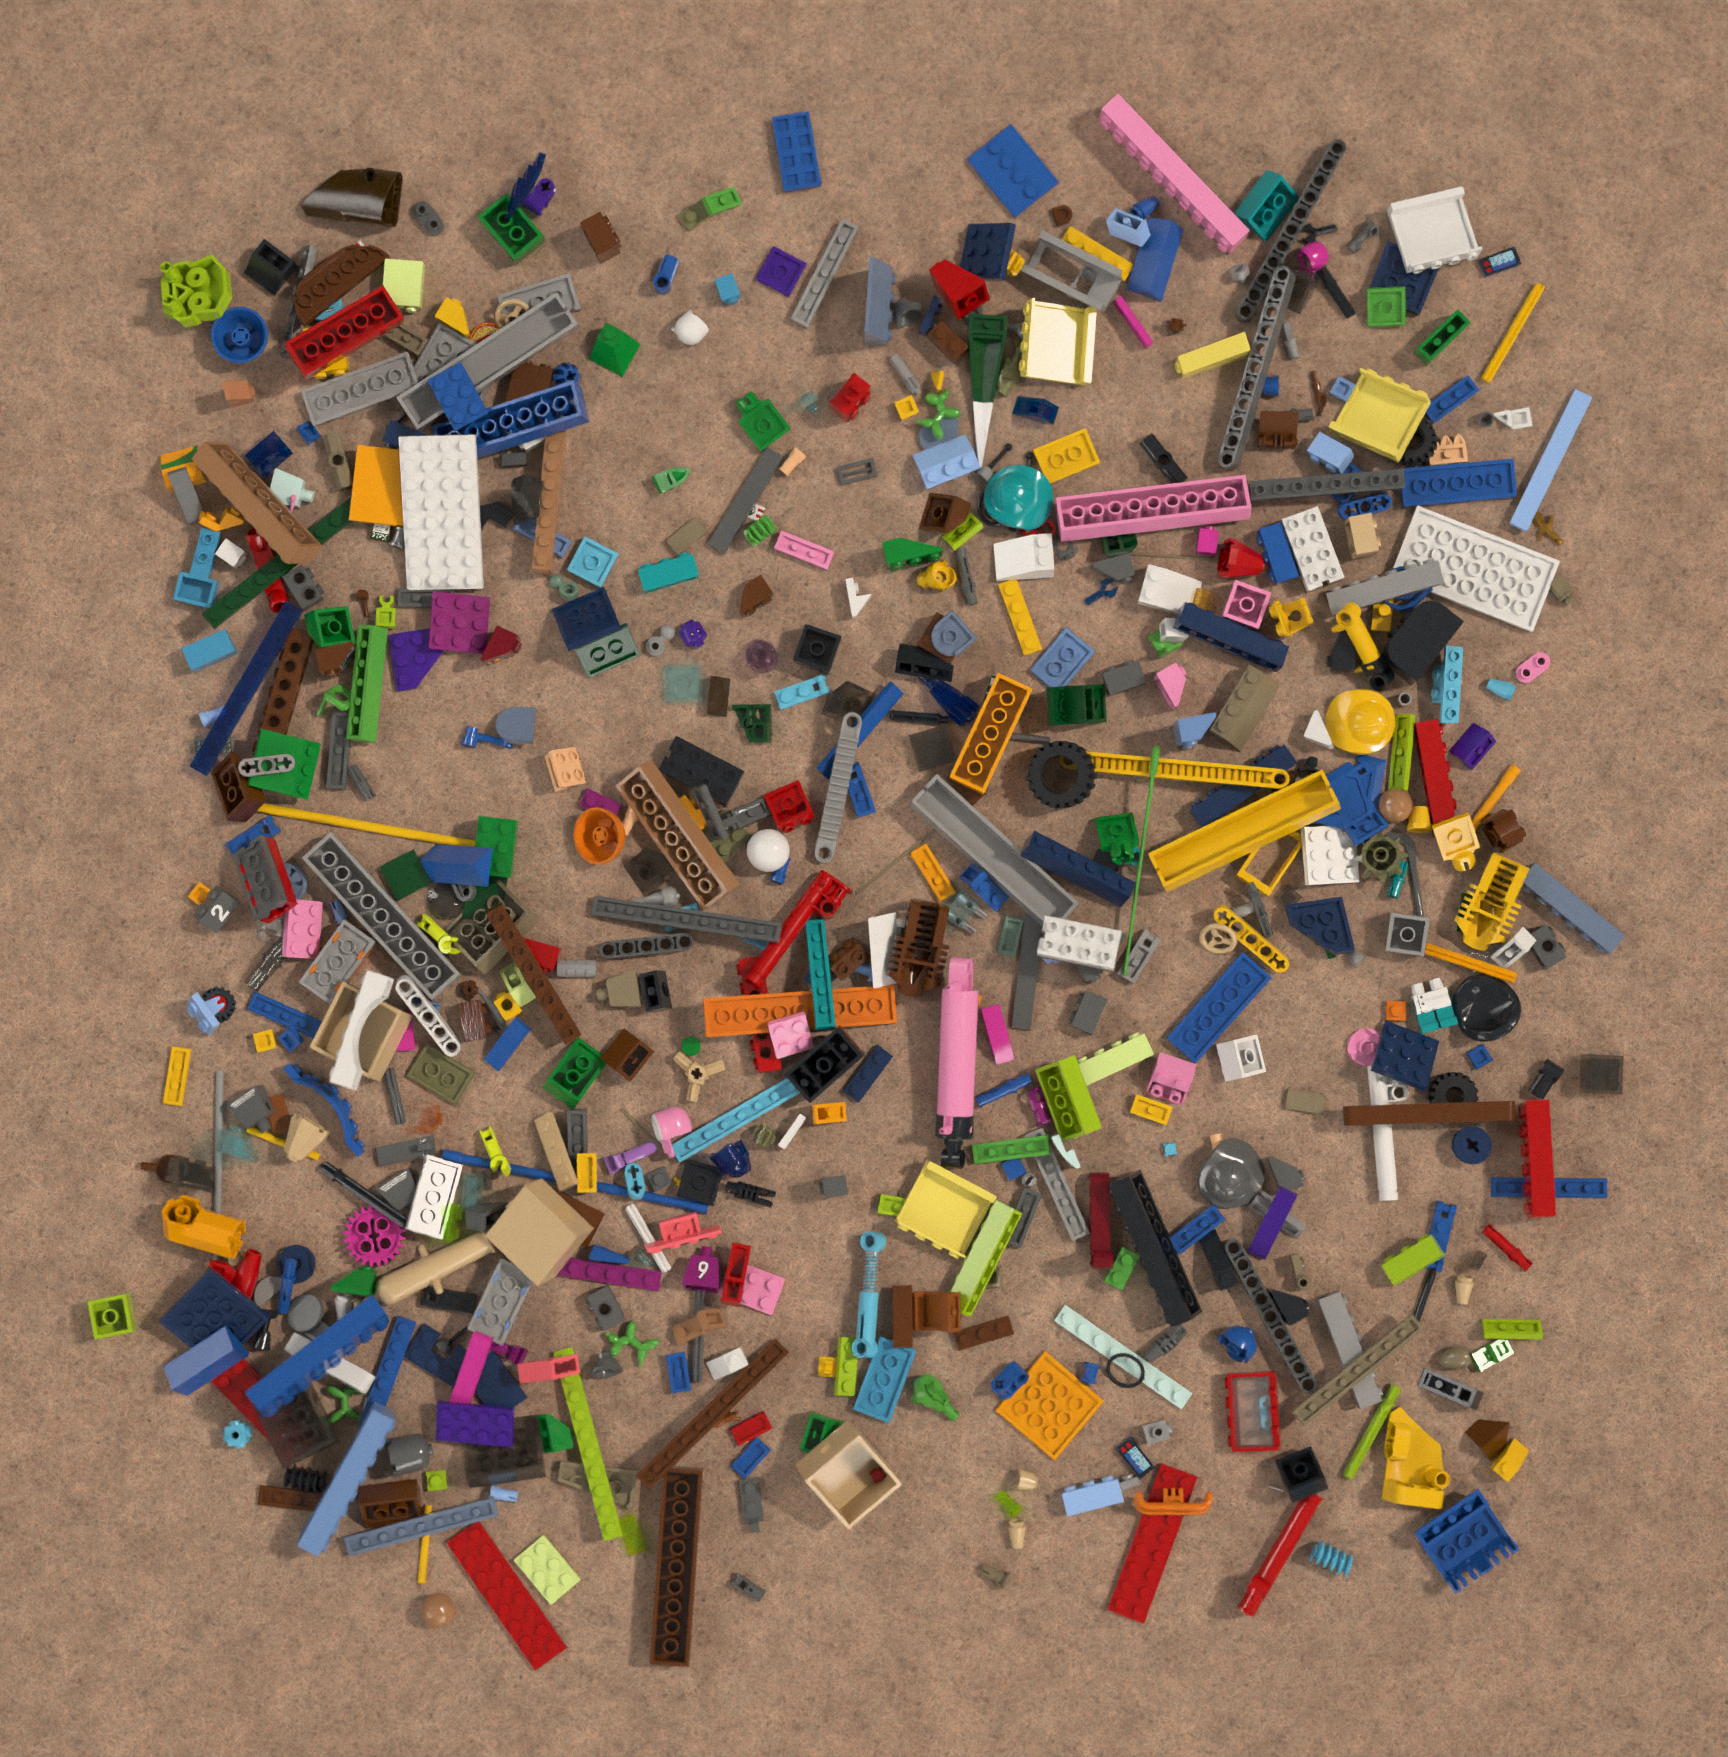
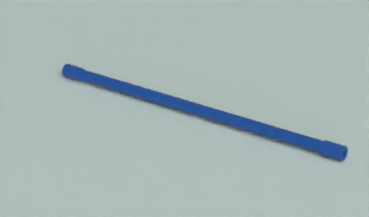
M444 1149L443 1160L491 1169L490 1159ZM509 1163L511 1174L536 1179L542 1178L545 1181L556 1183L553 1172ZM597 1181V1191L630 1198L627 1193V1187ZM633 1189L635 1193H639V1190ZM647 1191L639 1199L687 1209L692 1212L696 1211V1213L706 1215L708 1205Z

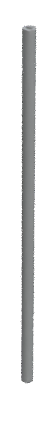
M216 1071L214 1211L221 1213L224 1071ZM213 1254V1259L220 1261L221 1256Z

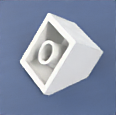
M1257 1035L1216 1044L1225 1082L1266 1072Z

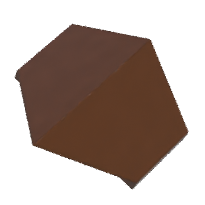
M1478 1419L1465 1433L1492 1461L1506 1448L1510 1422Z

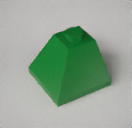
M606 322L596 339L589 360L623 377L641 344L622 330Z
M362 1265L361 1269H355L332 1285L331 1290L371 1296L375 1290L378 1271H373V1267Z

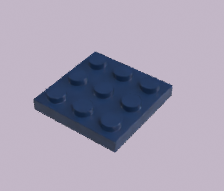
M1013 223L968 224L960 267L982 278L984 281H1005L1016 225Z
M1388 241L1369 288L1405 286L1406 311L1419 316L1439 268H1427L1416 274L1413 272L1406 273L1398 245Z
M605 587L552 609L568 651L622 629Z
M1385 1021L1370 1071L1425 1091L1428 1087L1439 1041Z

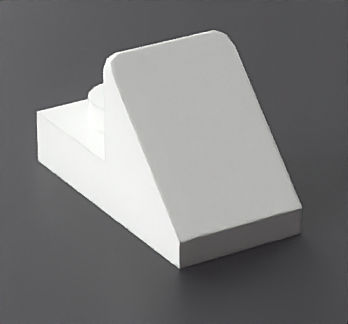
M853 578L846 579V587L852 619L859 615L872 594L856 596V594H859L858 582L854 583Z

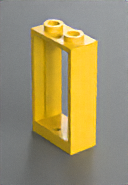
M1298 829L1288 834L1297 840L1298 843L1269 886L1245 871L1259 849L1248 855L1235 876L1247 884L1254 882L1260 893L1268 897L1302 847L1301 830Z

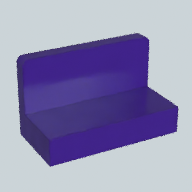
M1473 723L1450 749V753L1461 759L1466 767L1473 770L1497 741L1489 731Z

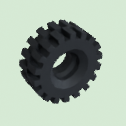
M1423 418L1414 433V435L1420 438L1419 446L1416 448H1406L1400 459L1402 465L1406 466L1409 464L1410 467H1414V464L1418 463V466H1421L1423 461L1427 463L1429 457L1434 456V450H1437L1438 441L1432 424L1427 422V419Z
M1447 1072L1439 1075L1436 1080H1433L1432 1086L1428 1091L1430 1103H1450L1446 1098V1094L1452 1088L1460 1092L1461 1098L1459 1102L1479 1101V1096H1477L1478 1088H1475L1474 1081H1471L1469 1076L1463 1075L1460 1072Z

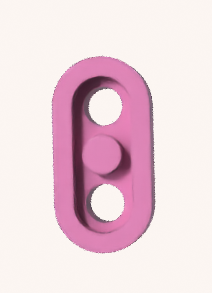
M1543 652L1534 654L1516 669V679L1521 683L1531 682L1550 666L1549 656ZM1539 658L1543 659V665L1538 664ZM1523 670L1529 672L1528 677L1523 675Z

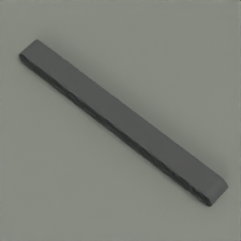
M1335 139L1328 146L1238 306L1236 318L1239 322L1247 323L1252 319L1271 284L1275 269L1284 262L1346 151L1344 141ZM1332 147H1339L1341 153H1334ZM1323 163L1331 164L1332 169H1325ZM1314 179H1320L1323 185H1315ZM1310 195L1314 201L1307 202L1304 196ZM1295 212H1302L1304 214V218L1300 219L1296 217ZM1293 228L1295 230V234H1288L1286 229ZM1278 244H1283V245H1285L1286 250H1285V251H1280V250H1278L1277 245H1278ZM1274 260L1277 263V267H1270L1268 261ZM1264 276L1267 278L1268 283L1262 284L1258 278ZM1256 293L1259 299L1252 300L1249 294ZM1246 309L1250 315L1244 317L1241 315L1240 310Z
M1279 266L1274 271L1218 457L1219 464L1228 470L1233 471L1240 466L1295 284V273L1286 266ZM1288 273L1287 278L1282 280L1283 274ZM1282 291L1281 297L1276 299L1277 293ZM1276 309V315L1271 317V312ZM1271 328L1270 334L1265 336L1266 330ZM1265 346L1264 353L1260 354V349ZM1260 365L1259 371L1254 373V368ZM1254 383V388L1249 391L1250 384ZM1249 401V406L1243 409L1244 403ZM1243 420V425L1238 428V422ZM1238 438L1237 444L1232 446L1233 440ZM1232 456V462L1227 465V459Z

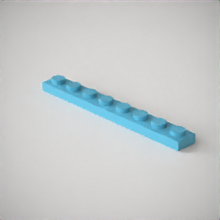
M786 1078L672 1144L676 1158L680 1163L800 1092Z

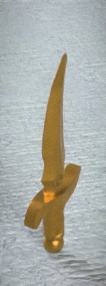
M1517 488V499L1520 502L1523 495ZM1537 511L1532 522L1535 527L1540 529L1538 541H1541L1542 534L1546 533L1557 545H1562L1563 540L1551 528L1554 522L1553 515H1550V521L1547 523L1543 519L1542 514Z

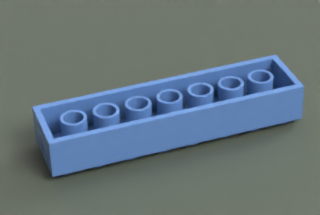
M376 1401L373 1402L299 1536L298 1547L317 1557L320 1552H325L329 1545L330 1534L334 1536L339 1526V1518H344L348 1510V1502H352L358 1492L359 1486L357 1485L363 1484L367 1476V1467L371 1468L377 1458V1449L381 1451L386 1442V1433L390 1434L395 1426V1411Z

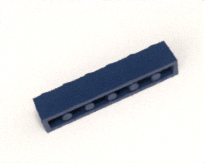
M1185 602L1179 608L1173 625V629L1274 672L1283 667L1289 646L1284 645L1280 640L1270 639L1265 634L1254 632L1245 625L1233 623L1229 618H1222L1210 610L1198 608L1194 603Z
M1277 744L1269 750L1270 755L1265 758L1262 755L1253 761L1255 764L1253 767L1275 768L1285 771L1297 764V761L1285 744L1281 747ZM1222 784L1224 787L1217 791L1215 788L1207 793L1208 798L1203 802L1199 799L1190 805L1193 809L1189 812L1200 828L1222 817L1261 788Z
M1035 830L1025 840L1020 854L1021 857L1119 907H1122L1131 897L1135 885L1134 881Z

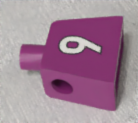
M702 1246L700 1255H691L682 1280L683 1289L719 1294V1259L712 1257L713 1248Z

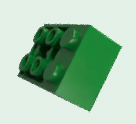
M905 538L882 542L887 570L891 569L892 572L902 570V566L909 564L910 567L919 566L925 560H928L929 563L939 561L944 551L942 547Z

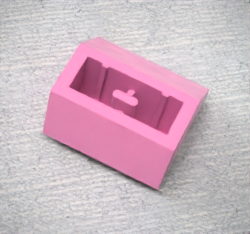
M1160 1052L1145 1094L1182 1106L1193 1081L1196 1064Z

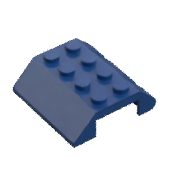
M1476 1489L1414 1532L1421 1546L1455 1594L1462 1590L1457 1579L1464 1587L1468 1586L1467 1580L1461 1575L1467 1570L1470 1577L1475 1581L1478 1577L1473 1568L1480 1576L1494 1568L1489 1557L1496 1565L1500 1564L1499 1558L1493 1553L1499 1548L1506 1559L1510 1555L1505 1547L1512 1554L1520 1550L1492 1512L1489 1503L1479 1489Z

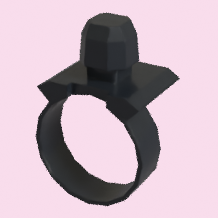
M1309 756L1305 764L1307 767L1302 766L1297 769L1299 774L1303 772L1314 774L1320 771L1315 769L1318 759Z

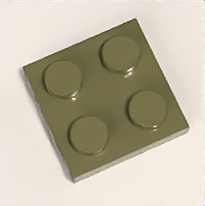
M725 810L719 814L721 820L726 819L725 816L728 813ZM708 826L702 831L724 863L751 837L744 828L735 831L732 828L726 830L729 837L722 840H713Z

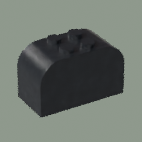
M1425 601L1414 610H1408L1399 620L1401 625L1394 627L1387 637L1390 639L1383 649V653L1389 663L1387 667L1391 668L1394 673L1411 686L1419 680L1464 622L1437 601Z

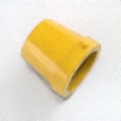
M1413 806L1408 819L1407 831L1416 833L1431 832L1432 824L1429 807Z

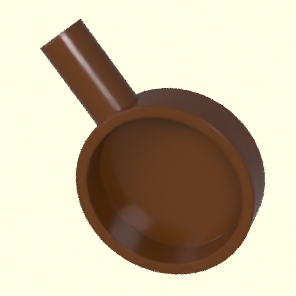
M174 1154L162 1156L157 1163H141L142 1170L155 1171L157 1177L164 1183L178 1182L183 1178L186 1169L184 1161Z

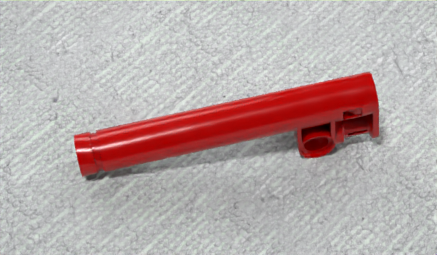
M820 870L782 923L780 942H769L749 969L750 971L744 976V979L759 989L812 914L815 913L825 920L832 919L842 905L841 902L844 897L852 893L851 889L831 874ZM826 905L831 906L833 911L825 913L823 907Z
M1314 1494L1299 1500L1264 1562L1248 1585L1244 1597L1236 1606L1239 1610L1251 1617L1255 1616L1259 1606L1267 1596L1323 1498Z

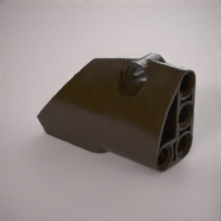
M375 168L340 170L321 184L301 204V207L306 216L395 227L399 216L403 176L398 171Z

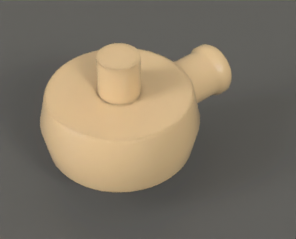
M241 1249L235 1258H228V1263L233 1268L238 1267L244 1256Z

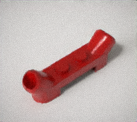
M255 528L250 529L246 533V539L257 569H260L274 558L273 549L269 547L268 542L263 537L257 534ZM280 578L265 590L269 608L273 613H282L289 606L288 594L282 578Z

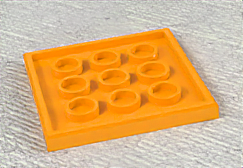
M357 445L349 521L404 527L400 454L398 449Z
M1044 1351L1027 1371L1029 1374L1028 1381L1011 1398L1003 1400L995 1411L1055 1461L1102 1405L1104 1400Z

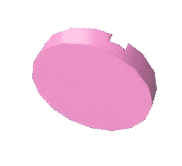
M1363 1028L1355 1031L1350 1036L1347 1043V1051L1350 1058L1356 1064L1372 1066L1380 1033L1373 1029Z

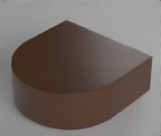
M1060 205L1051 209L1057 227L1066 225L1071 221L1073 213L1070 207Z

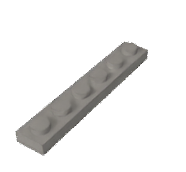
M841 219L791 317V321L808 329L859 230V226Z
M1041 1127L1035 1131L1026 1134L1025 1137L1040 1136L1046 1134L1043 1128ZM1052 1148L1049 1155L1034 1156L1071 1240L1074 1241L1090 1234Z

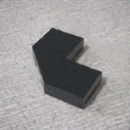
M501 502L480 506L481 531L489 518L506 528L516 512Z

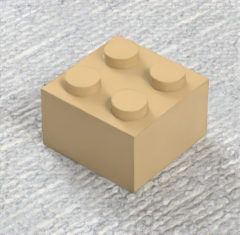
M1372 513L1348 517L1344 522L1351 560L1374 556L1379 551V547H1381L1380 538L1375 533V529H1377L1376 518H1372Z

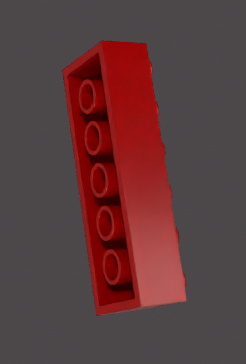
M383 285L285 342L284 348L306 381L403 324L404 317Z
M1526 1100L1521 1103V1107H1518V1118L1522 1119V1126H1519V1137H1523V1145H1520V1155L1524 1157V1164L1521 1165V1174L1525 1176L1522 1192L1523 1195H1526L1523 1211L1524 1215H1527V1219L1556 1217L1550 1100Z

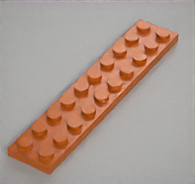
M894 985L878 988L868 986L832 989L835 1028L839 1025L841 1027L897 1023ZM812 991L703 999L706 1037L770 1033L767 1022L800 1012H805L809 1030L816 1029Z

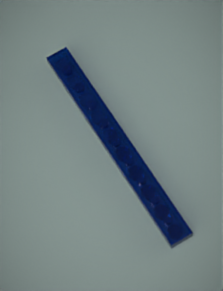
M285 601L189 767L208 776L304 610Z

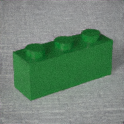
M1457 309L1414 351V354L1428 366L1471 322Z

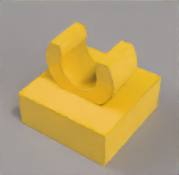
M819 1356L818 1376L835 1377L837 1357Z

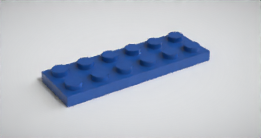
M1514 459L1403 468L1405 489L1401 490L1402 508L1415 507L1417 505L1427 506L1517 497Z
M1242 952L1166 1039L1196 1064L1272 977Z

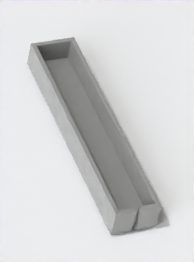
M556 292L396 398L420 432L446 415L427 381L428 379L462 362L477 392L480 393L579 328V326Z
M936 774L910 802L909 806L971 863L983 870L993 883L1042 927L1045 916L1065 919L1079 904L1037 864L1021 857V850L939 775Z

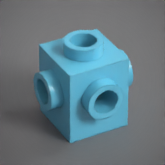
M241 1419L229 1422V1426L224 1427L223 1439L225 1443H228V1447L234 1446V1449L246 1446L245 1443L251 1441L252 1429L250 1425L248 1426L247 1422L241 1423ZM235 1431L239 1433V1437L237 1439L234 1438L233 1432Z

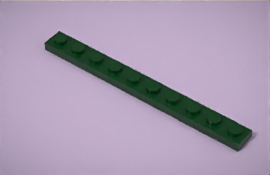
M351 497L308 530L321 545L325 544L353 522L349 521ZM277 554L204 611L202 616L215 630L298 564H287Z

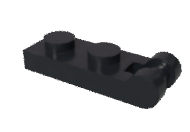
M428 1286L422 1290L424 1291V1296L421 1299L420 1305L474 1313L477 1294L444 1288L441 1294H437L433 1286ZM432 1293L437 1294L436 1301L431 1300Z

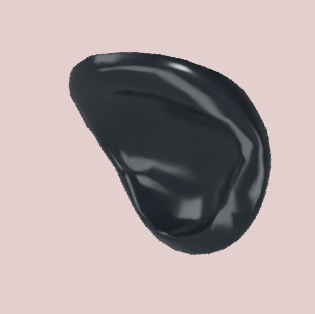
M1483 973L1472 975L1458 986L1453 995L1452 1008L1458 1021V1027L1465 1036L1478 1042H1490L1504 1037L1514 1029L1521 1017V1002L1516 992L1504 980Z

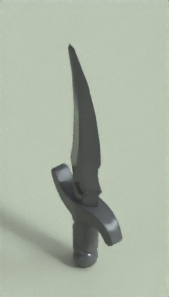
M476 989L489 1008L494 1021L498 1024V1026L495 1025L492 1029L498 1034H503L508 1028L505 1020H503L499 1010L492 1001Z

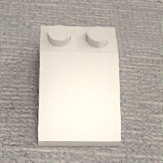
M1051 533L1033 534L994 544L996 581L1054 577Z
M1149 564L1137 604L1177 614L1179 608L1185 602L1197 604L1202 581Z

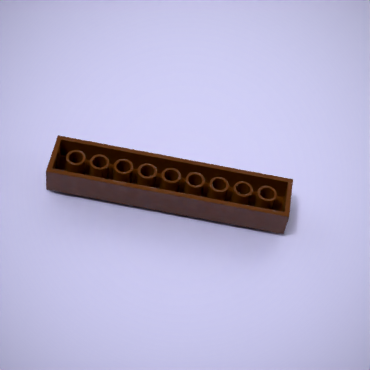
M674 1466L663 1477L650 1665L689 1667L704 1468Z

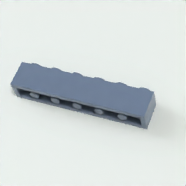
M1531 864L1521 889L1528 894L1530 892L1536 896L1535 900L1542 906L1546 904L1550 907V912L1555 917L1559 918L1561 916L1566 920L1565 925L1570 929L1574 930L1576 928L1581 933L1580 937L1587 942L1592 941L1596 945L1594 948L1601 954H1611L1625 935L1538 864Z

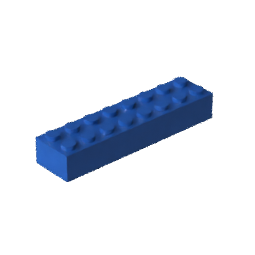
M572 380L486 408L489 412L488 415L456 432L450 421L434 425L433 431L434 435L476 434L477 458L588 423L589 418L582 387Z
M372 1295L247 1390L245 1392L264 1419L267 1416H273L277 1413V1408L283 1404L287 1405L294 1399L293 1396L298 1392L302 1393L307 1390L312 1381L321 1379L326 1374L325 1371L338 1366L343 1357L352 1355L357 1350L356 1347L362 1343L366 1344L373 1338V1334L387 1328V1323L390 1320L386 1312Z

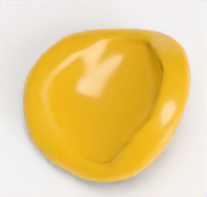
M1369 689L1350 690L1339 694L1333 699L1325 715V726L1332 743L1339 749L1357 755H1369L1383 749L1391 740L1395 730V714L1389 700L1379 692Z

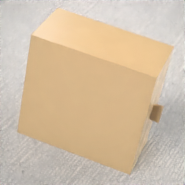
M342 982L309 1048L337 1061L336 1053L342 1046V1036L344 1031L348 1029L350 1023L348 1018L351 1011H354L356 1005L355 997L360 992V988ZM382 1001L372 1010L362 1027L359 1038L358 1053L363 1070L362 1075L381 1081L413 1015L385 1001Z
M541 1178L522 1188L515 1199H512L506 1205L507 1209L485 1236L536 1286H539L553 1279L594 1228Z
M849 1419L795 1464L804 1481L848 1530L902 1485L889 1464ZM878 1466L882 1467L881 1470L886 1477L882 1481L874 1483V1479L869 1475V1472H872Z

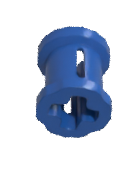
M1084 1361L1085 1368L1080 1380L1096 1385L1098 1369H1101V1366Z

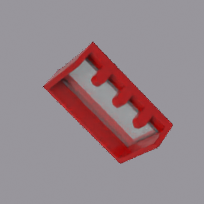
M1277 1371L1228 1373L1224 1379L1225 1389H1228L1229 1397H1226V1408H1229L1230 1416H1227V1427L1231 1428V1435L1228 1436V1446L1232 1447V1452L1279 1451L1281 1449Z

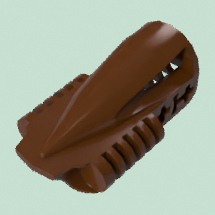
M910 899L903 936L895 935L894 938L901 941L893 943V946L900 949L892 948V953L899 955H891L890 957L891 960L897 961V963L889 962V966L896 969H888L887 976L892 977L898 983L899 993L910 997H922L924 991L941 986L942 979L935 976L943 977L944 973L937 971V969L944 970L945 966L938 964V962L946 963L947 959L940 956L948 955V952L941 950L949 949V945L943 944L949 915L948 906L923 899Z

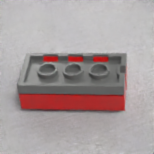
M259 835L249 842L250 846L248 848L242 847L235 852L233 858L254 919L270 924L298 903L276 840Z

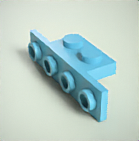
M1444 646L1443 665H1434L1432 671L1433 688L1431 690L1432 703H1441V723L1459 722L1463 647Z

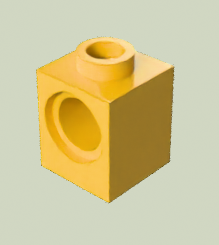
M503 991L496 996L497 1000L493 1002L506 1022L524 1012L510 992L506 993V991ZM505 1000H510L513 1004L509 1011L503 1009V1002Z

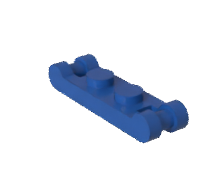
M1437 1201L1429 1236H1434L1445 1254L1457 1205H1446L1442 1201ZM1442 1211L1448 1213L1447 1218L1440 1217ZM1444 1257L1425 1269L1432 1268L1436 1272L1441 1273Z

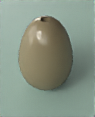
M1465 1346L1452 1347L1444 1351L1439 1357L1440 1365L1452 1370L1463 1369L1472 1362L1470 1351Z

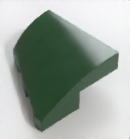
M771 704L732 705V709L736 712L740 720L739 723L744 728L750 743L772 742ZM757 710L759 711L760 719L756 717Z

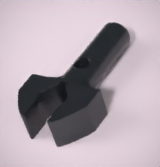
M1312 223L1306 224L1300 233L1306 231L1313 233L1311 237L1302 239L1306 243L1316 241L1317 236L1335 232L1337 228L1335 224L1314 228Z

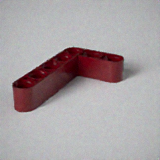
M1109 1172L1089 1173V1197L1091 1200L1090 1267L1092 1269H1113V1251L1110 1250Z

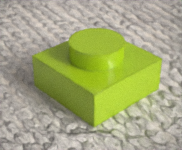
M446 1469L426 1472L428 1491L448 1489Z

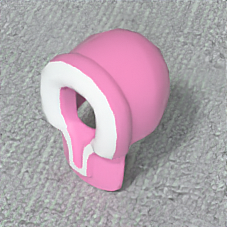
M677 1106L655 1112L651 1117L655 1136L661 1142L663 1151L669 1158L675 1157L670 1138L692 1132L688 1113Z

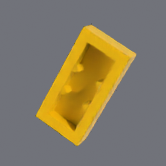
M1384 602L1373 605L1371 631L1390 632L1392 609Z
M577 1153V1193L597 1192L596 1153Z

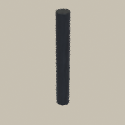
M1430 1270L1414 1312V1316L1419 1322L1437 1274Z

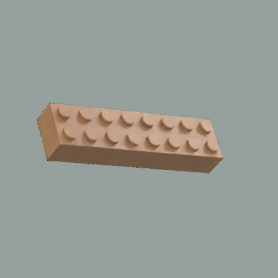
M203 442L192 458L197 464V468L209 477L208 480L220 489V493L231 501L232 506L242 513L244 519L253 525L257 534L268 542L269 547L280 555L283 562L287 564L310 563L322 548V545L227 442Z
M652 760L638 766L615 785L703 911L718 903L740 885Z

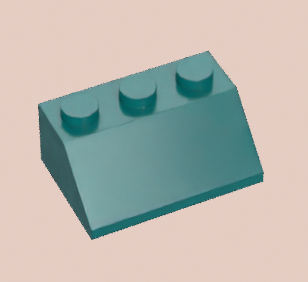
M1266 170L1234 212V215L1252 233L1264 242H1267L1300 197L1282 175Z

